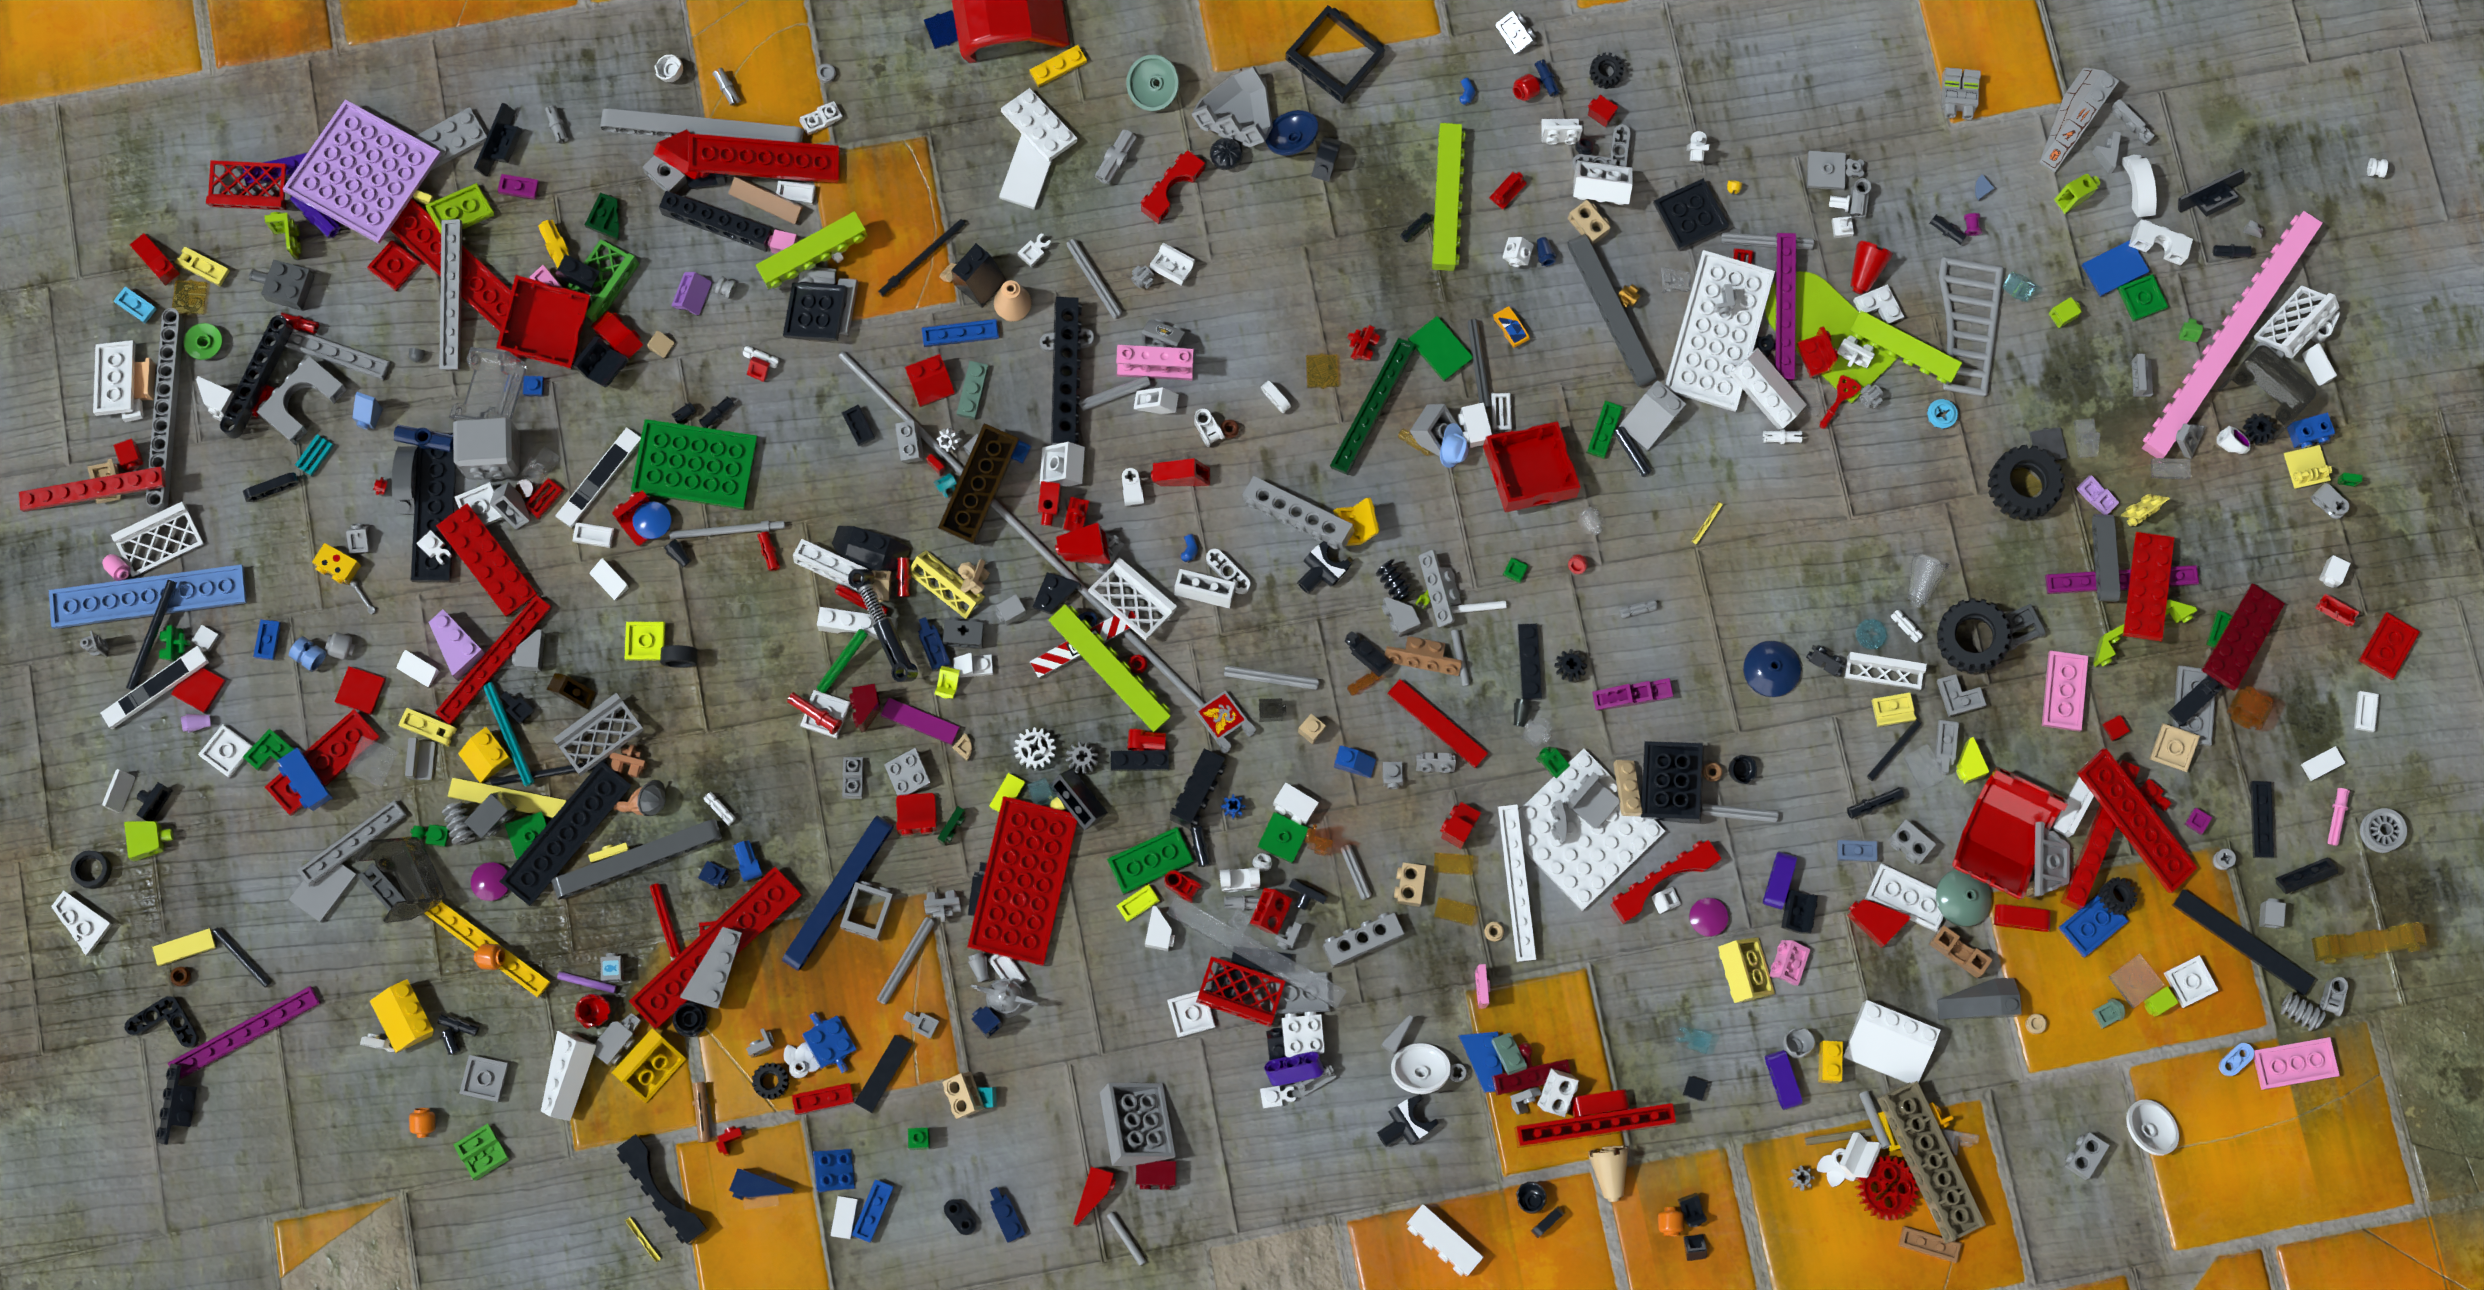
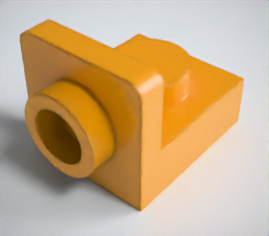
M1933 1102L1930 1103V1109L1940 1130L1949 1126V1121L1954 1119L1951 1115L1942 1120L1939 1107L1934 1105Z

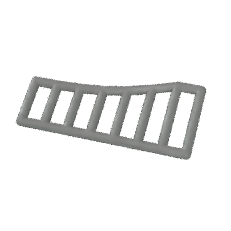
M1948 257L1941 259L1939 282L1946 313V354L1952 358L1959 356L1984 361L1983 371L1960 367L1956 373L1982 378L1981 388L1951 384L1947 381L1946 384L1943 383L1944 390L1982 397L1988 394L2004 271L2001 266ZM1950 265L1996 273L1995 281L1991 283L1947 275V267ZM1947 283L1993 290L1992 301L1950 294ZM1951 301L1991 308L1990 318L1953 312ZM1954 320L1988 325V335L1954 330ZM1959 338L1986 343L1985 353L1954 348V340Z

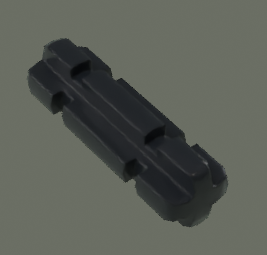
M1424 212L1420 219L1415 220L1407 230L1401 233L1400 237L1402 240L1408 242L1412 239V236H1415L1425 225L1431 222L1432 217L1427 212Z

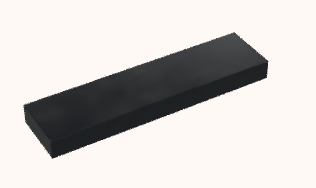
M2251 781L2253 858L2272 859L2274 858L2271 781Z
M894 1035L856 1099V1105L873 1113L912 1047L911 1043Z

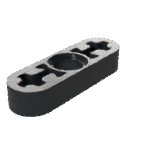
M287 473L243 490V495L246 502H253L298 485L299 481L296 473Z

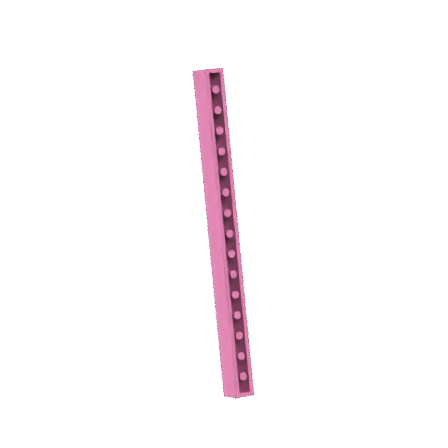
M2303 211L2299 216L2296 214L2291 220L2290 224L2292 227L2290 230L2286 229L2280 237L2282 239L2281 243H2276L2270 251L2273 254L2271 258L2267 257L2260 266L2263 268L2260 273L2256 272L2251 279L2253 282L2252 286H2247L2241 294L2244 298L2241 302L2237 301L2231 310L2234 312L2231 316L2227 315L2222 322L2223 329L2221 331L2218 329L2213 335L2212 339L2214 342L2212 345L2208 344L2202 352L2204 354L2202 360L2197 359L2192 367L2195 369L2193 373H2188L2182 381L2185 384L2183 388L2176 390L2172 396L2175 398L2172 404L2168 402L2163 409L2164 416L2157 418L2153 424L2155 428L2153 432H2148L2142 440L2145 442L2142 449L2161 461L2176 441L2178 430H2181L2183 424L2189 422L2322 225V222L2307 212Z

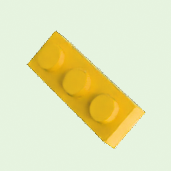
M1076 45L1033 67L1029 72L1039 88L1087 63V59L1080 47Z

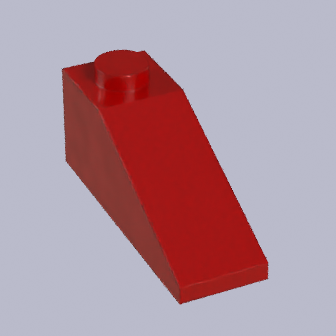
M145 233L129 244L165 286L180 274Z
M1094 1167L1090 1168L1074 1219V1226L1078 1227L1108 1195L1109 1190H1114L1116 1179L1113 1178L1114 1173Z

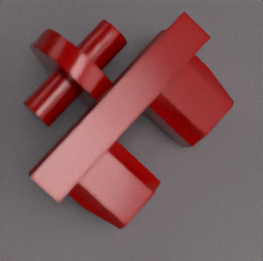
M1369 325L1368 328L1364 327L1362 332L1356 329L1355 333L1348 334L1347 338L1351 341L1349 346L1354 348L1350 358L1354 360L1360 358L1365 361L1371 359L1373 351L1366 348L1368 343L1373 346L1376 345L1381 337L1373 331L1375 327Z
M1070 497L1063 530L1071 532L1084 527L1089 500Z

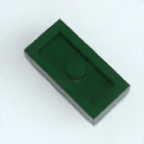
M957 806L937 838L939 843L944 846L947 842L951 843L956 834L954 832L956 827L961 826L966 819L964 809Z

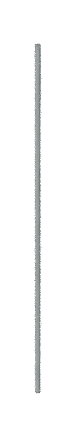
M844 351L839 354L838 357L905 422L914 420ZM919 425L921 438L961 476L964 468L942 447L940 448V445ZM994 498L991 506L1066 579L1079 582L1082 586L1078 591L1107 619L1114 616ZM1130 630L1122 633L1198 708L1205 704Z

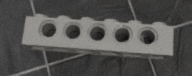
M1255 476L1252 477L1242 494L1244 502L1248 507L1253 509L1256 507L1266 516L1271 517L1272 515L1285 525H1293L1297 531L1301 533L1307 532L1315 540H1323L1334 549L1340 548L1344 550L1354 533L1353 524ZM1263 496L1269 497L1265 501L1260 500ZM1280 504L1285 505L1282 509L1276 508ZM1296 512L1302 513L1299 517L1293 516ZM1313 520L1318 521L1316 525L1309 524ZM1330 528L1335 529L1333 533L1326 532Z

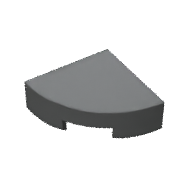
M2250 220L2244 227L2243 233L2261 238L2263 228H2259L2258 223Z

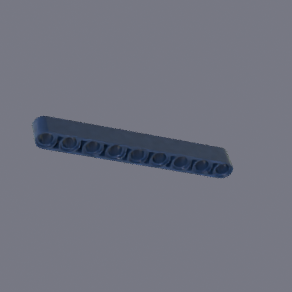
M878 815L873 819L782 958L784 963L797 971L801 970L852 893L855 882H859L865 873V867L867 870L892 832L894 825Z

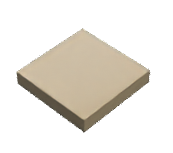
M2162 723L2149 759L2187 772L2200 736Z

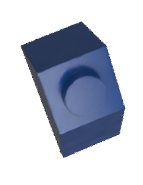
M1340 745L1334 768L1371 778L1376 759L1359 750Z

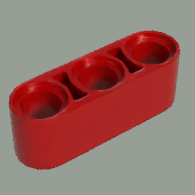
M2004 904L1995 905L1994 925L2040 932L2050 931L2051 911Z
M1626 1089L1572 1097L1571 1100L1573 1118L1630 1109Z

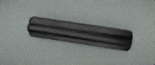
M1621 426L1614 430V435L1642 477L1649 475L1651 469L1625 429Z

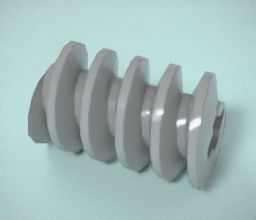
M465 801L451 803L444 807L442 811L443 816H446L445 822L449 823L447 829L451 831L449 836L453 838L451 841L453 845L465 844L475 839V837H470L475 832L468 830L469 826L464 823L469 817L463 815L468 809H461Z
M2289 992L2281 1005L2280 1014L2283 1015L2287 1011L2288 1019L2295 1016V1023L2302 1020L2301 1027L2309 1024L2308 1031L2318 1028L2323 1022L2326 1012L2320 1013L2318 1007L2313 1009V1004L2309 1003L2306 1005L2305 999L2299 1001L2298 995L2292 997L2293 993Z

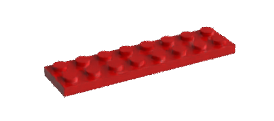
M689 133L688 171L838 183L839 146Z
M2107 748L2101 749L2077 772L2078 776L2168 893H2173L2197 869V866Z

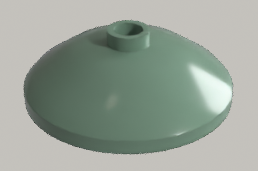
M1146 55L1133 63L1127 75L1126 85L1130 98L1138 107L1148 111H1158L1168 107L1174 101L1179 91L1180 81L1178 72L1171 61L1160 55ZM1156 80H1159V86H1156Z
M1955 869L1945 874L1939 881L1936 889V902L1941 914L1949 922L1967 927L1978 924L1988 915L1992 904V895L1987 883H1983L1971 877V875L1964 874ZM1968 892L1971 894V899L1967 896Z

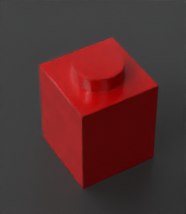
M1599 95L1597 99L1593 98L1589 103L1588 116L1606 128L1616 115L1618 106L1602 95Z
M132 438L113 445L120 466L125 471L135 470L144 464L138 445Z

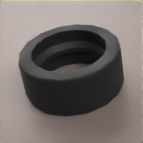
M685 645L664 646L661 648L660 663L664 666L676 668L696 666L698 650Z
M92 850L83 851L78 854L70 867L71 876L74 881L89 889L99 888L104 885L110 878L112 871L111 863L107 857ZM90 858L97 859L102 864L100 876L93 881H87L80 875L81 865Z

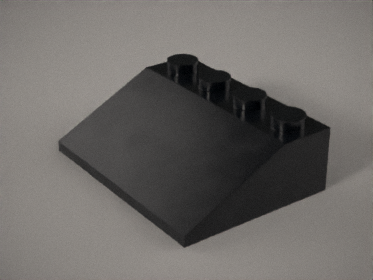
M1645 741L1641 818L1701 824L1704 766L1703 743Z

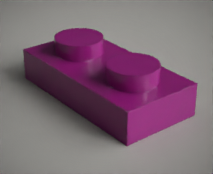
M501 174L498 193L536 200L539 181L537 179Z

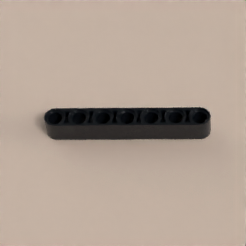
M281 315L274 316L270 320L220 422V429L230 438L236 439L242 435L253 413V409L257 405L292 333V325Z

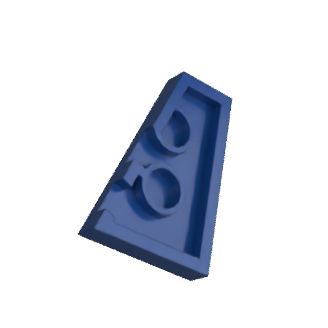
M1498 1032L1459 1035L1458 1037L1473 1066L1483 1092H1495L1492 1076L1502 1074L1501 1060L1492 1044V1039L1498 1037Z

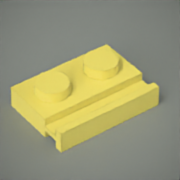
M1911 693L1871 700L1877 727L1916 720Z

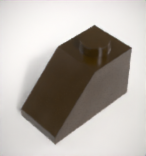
M554 673L546 689L556 696L584 709H588L596 693L569 676Z

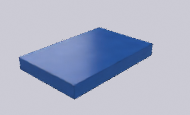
M2130 240L2081 265L2100 297L2150 272L2138 250L2129 246Z
M2098 895L2058 927L2083 958L2128 922L2123 914L2113 915V911L2111 913L2107 912L2108 908L2104 909L2102 907L2105 904L2104 902L2100 903L2099 900L2102 897H2098Z

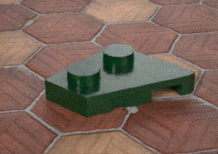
M600 192L584 224L585 227L619 240L618 200Z

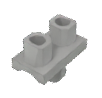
M950 890L945 892L946 898L938 899V893L928 892L927 898L924 900L926 915L933 914V918L941 917V922H946L945 916H953V912H961L960 900L957 897L956 891Z

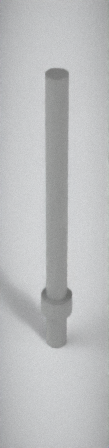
M767 520L755 524L670 531V539L752 531L770 532L773 529L785 528V522H769Z

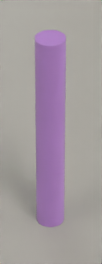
M559 971L557 979L610 993H615L616 991L615 985Z

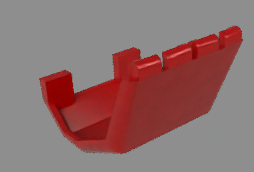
M952 0L960 53L963 59L969 63L977 62L975 52L978 49L994 44L1029 40L1061 48L1070 45L1068 31H1066L1067 24L1063 0Z
M1996 767L1985 783L1963 829L1952 866L1956 870L1967 875L1969 874L1971 877L1987 883L1989 886L2002 892H2006V894L2014 898L2023 899L2026 895L2035 864V822H2044V827L2050 830L2061 810L2065 811L2068 805L2067 800L2003 768Z

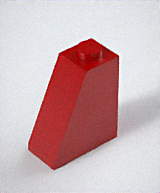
M687 129L659 141L653 152L656 157L694 180L700 177L704 178L710 174L688 171V136L690 132Z
M1195 458L1153 463L1151 478L1159 486H1210V467Z
M1098 522L1056 537V552L1065 561L1099 564L1111 563L1106 533Z
M1865 899L1860 902L1855 901L1848 908L1851 912L1847 915L1880 948L1885 946L1911 918L1909 915Z

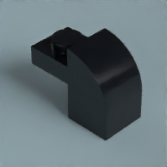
M1324 136L1315 159L1311 177L1327 182L1330 181L1342 141Z

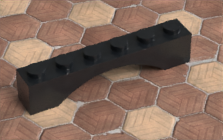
M637 1134L616 1148L619 1152L617 1156L623 1164L627 1163L631 1168L629 1173L635 1180L639 1179L643 1185L640 1188L646 1196H652L654 1199L652 1202L653 1206L658 1212L663 1211L666 1216L663 1218L670 1228L674 1226L678 1232L675 1235L682 1244L685 1242L687 1245H690L709 1231L697 1214L675 1207L660 1193L651 1173L650 1150Z

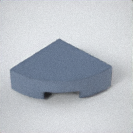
M1983 174L1975 184V196L1978 201L1994 189Z

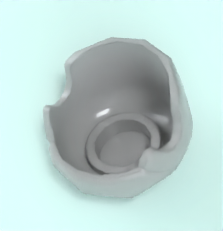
M1794 1028L1784 1036L1783 1046L1785 1052L1790 1056L1803 1058L1814 1049L1815 1039L1808 1029L1798 1030Z

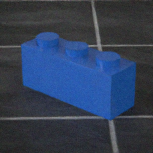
M299 748L294 749L277 760L280 764V767H278L279 771L284 777L288 776L291 781L288 783L294 793L298 792L301 798L299 801L305 809L309 808L314 811L333 798Z

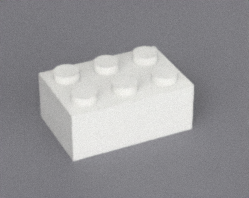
M1577 160L1573 197H1577L1580 200L1593 199L1598 202H1614L1618 205L1629 204L1633 184L1632 168Z

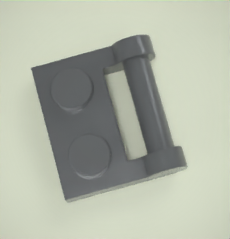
M2031 604L2005 615L2011 623L2012 634L2030 625H2033L2035 630L2015 639L2011 637L2010 651L2031 639L2045 636V630Z

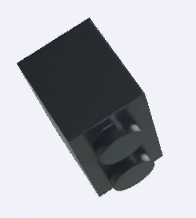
M565 254L556 271V276L590 293L600 271Z

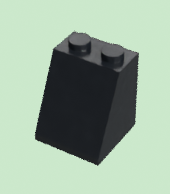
M977 243L951 270L954 286L981 308L1007 281L992 256Z

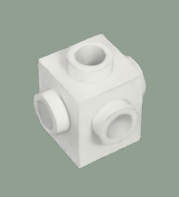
M1508 237L1502 258L1513 267L1528 265L1534 245L1523 237Z

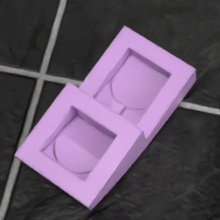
M2092 475L2088 476L2076 488L2102 514H2109L2119 504L2110 491L2103 489Z

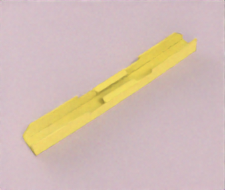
M1716 503L1710 515L1693 538L1692 542L1694 544H1697L1723 505L1722 503Z
M629 1217L625 1220L657 1263L661 1258L641 1233L632 1218Z

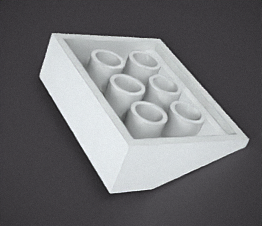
M1866 1000L1860 1008L1843 1058L1905 1083L1915 1081L1919 1083L1935 1047L1940 1029Z

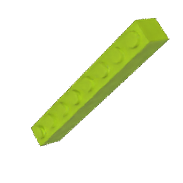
M1440 123L1432 270L1454 271L1455 265H1459V254H1456V247H1460V236H1457V230L1461 228V218H1458V212H1461L1462 201H1459V194H1462L1463 183H1459L1460 177H1463L1464 166H1460V160H1464V148H1461V142H1465V131H1462V124Z
M1064 604L1048 621L1151 731L1155 733L1171 718L1169 715L1170 709L1164 703L1160 705L1155 700L1158 697L1151 689L1147 691L1142 686L1144 682L1137 675L1135 677L1129 672L1131 668L1124 661L1120 663L1116 659L1118 654L1111 647L1107 649L1103 645L1105 642L1098 633L1094 635L1090 631L1092 627L1086 620L1080 621L1077 617L1079 613L1071 605L1067 607Z

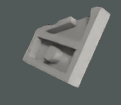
M2183 424L2181 430H2178L2176 440L2184 457L2192 459L2206 428L2205 426Z

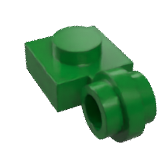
M429 824L428 832H426L425 827L414 825L410 833L412 838L423 840V836H426L425 843L427 845L446 847L450 830L444 826Z

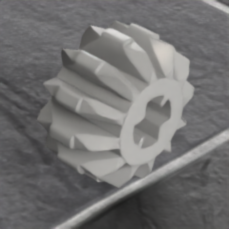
M1079 741L1078 748L1072 744L1071 749L1073 751L1069 750L1066 752L1070 756L1066 758V762L1071 763L1069 769L1076 767V774L1079 773L1080 769H1082L1083 774H1086V768L1092 772V765L1098 764V761L1095 759L1099 757L1098 753H1093L1096 750L1095 747L1089 748V742H1086L1085 746L1082 747V743ZM1081 754H1084V757H1086L1083 762H1080V759H1078Z

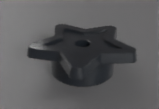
M1771 334L1764 337L1757 336V346L1755 349L1758 348L1766 357H1769L1770 351L1775 349V343H1773Z

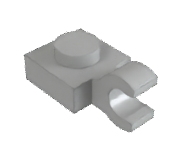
M906 1011L903 1020L915 1025L913 1031L928 1039H931L939 1023L938 1020L922 1012L917 1017Z

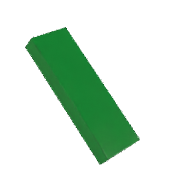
M1605 400L1587 449V454L1601 459L1605 458L1623 406Z

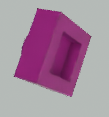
M2195 807L2184 825L2201 835L2212 817Z

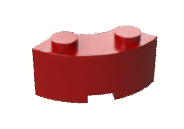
M606 311L591 327L616 352L625 355L629 359L643 346L639 340L641 337L635 330L630 331L621 323L623 320L618 314Z

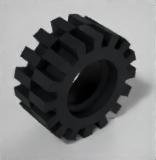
M1605 52L1602 53V56L1599 54L1593 59L1589 75H1591L1590 79L1594 80V85L1598 83L1599 88L1604 86V89H1608V86L1613 88L1614 85L1617 86L1624 72V65L1621 64V59H1617V55L1612 57V53L1606 55ZM1609 65L1613 68L1614 73L1608 77L1603 76L1600 73V67Z
M2120 877L2112 878L2099 890L2098 897H2102L2099 901L2105 904L2102 907L2104 909L2108 908L2107 912L2109 913L2113 911V915L2126 913L2136 905L2135 902L2138 899L2135 898L2137 892H2133L2135 887H2130L2131 882L2128 881L2126 883L2125 878L2121 880ZM2113 890L2122 896L2123 902L2115 898Z
M765 1063V1065H760L754 1071L752 1086L759 1096L764 1099L773 1100L785 1094L784 1092L788 1089L789 1084L788 1074L780 1065ZM767 1074H775L777 1076L778 1084L772 1089L764 1087L763 1079Z

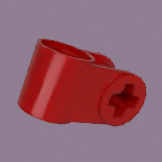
M1175 870L1169 871L1164 879L1167 889L1189 903H1193V897L1198 889L1202 888L1198 882ZM1170 876L1178 878L1176 885H1171L1168 882Z

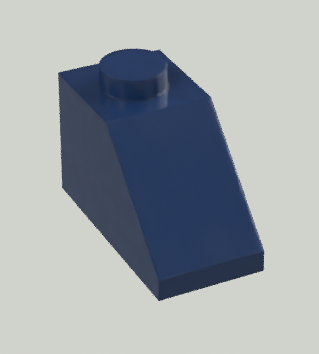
M987 1006L978 1008L972 1014L974 1016L971 1018L972 1022L987 1039L1002 1027L1001 1021Z

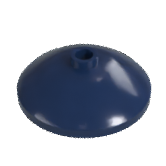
M1295 110L1287 112L1272 122L1273 128L1265 141L1268 148L1275 154L1294 155L1307 149L1316 139L1319 132L1318 121L1313 114L1307 111Z
M1765 641L1757 644L1748 652L1743 664V673L1746 682L1756 693L1765 697H1780L1789 693L1797 685L1801 675V665L1798 656L1789 646L1778 641ZM1775 663L1777 665V669H1773L1771 667V664Z

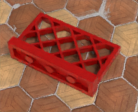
M210 160L208 196H206V204L210 207L286 210L283 187L286 184L287 164ZM215 165L224 166L227 171L218 177L215 174ZM237 166H242L245 172L237 178L232 171ZM256 167H261L264 173L256 179L250 172ZM274 168H281V175L275 180L269 173ZM230 173L235 178V181L227 187L222 180ZM249 174L254 182L246 188L241 183V180ZM268 175L273 183L265 189L259 182ZM220 182L226 189L221 194H214V187ZM239 183L245 190L239 195H234L231 189ZM258 184L263 191L258 196H253L250 190ZM277 185L280 188V197H273L268 191Z
M1211 956L1196 1003L1271 1027L1285 981ZM1213 962L1220 964L1224 972L1215 976L1211 969ZM1238 970L1243 978L1233 982L1229 972ZM1226 974L1231 984L1221 988L1217 978ZM1256 976L1262 984L1252 988L1248 978ZM1214 980L1218 990L1213 993L1205 991L1206 983ZM1245 980L1249 990L1239 994L1235 985ZM1271 982L1280 984L1279 990L1270 994L1266 985ZM1233 987L1237 996L1232 999L1226 998L1223 990ZM1264 987L1268 996L1258 1001L1254 991ZM1251 993L1255 1003L1251 1005L1244 1004L1241 997ZM1270 999L1273 1005L1272 1011L1263 1010L1260 1003Z

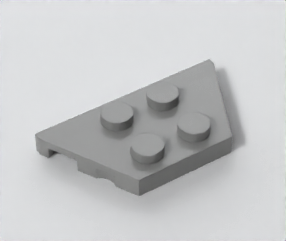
M2041 821L2035 822L2034 896H2042L2046 892L2053 891L2069 883L2070 845L2065 840L2060 839L2059 835L2054 831H2049L2045 828V823Z

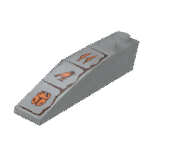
M2085 67L2082 69L2063 96L2048 141L2039 161L2040 164L2052 172H2056L2119 82L2118 79L2104 70Z

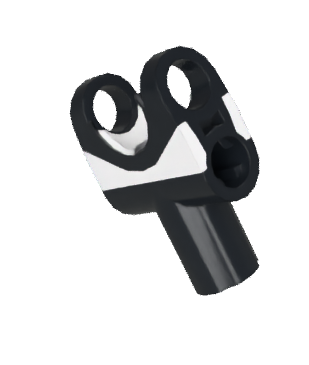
M1323 541L1303 560L1311 569L1297 584L1307 594H1310L1322 581L1333 587L1344 576L1354 560L1348 557L1345 561L1343 560L1339 563L1330 561L1326 554L1330 546L1327 542Z
M1421 1094L1403 1101L1388 1111L1393 1122L1376 1132L1385 1147L1403 1136L1408 1144L1411 1145L1423 1138L1439 1124L1437 1119L1421 1123L1414 1118V1107L1424 1099Z

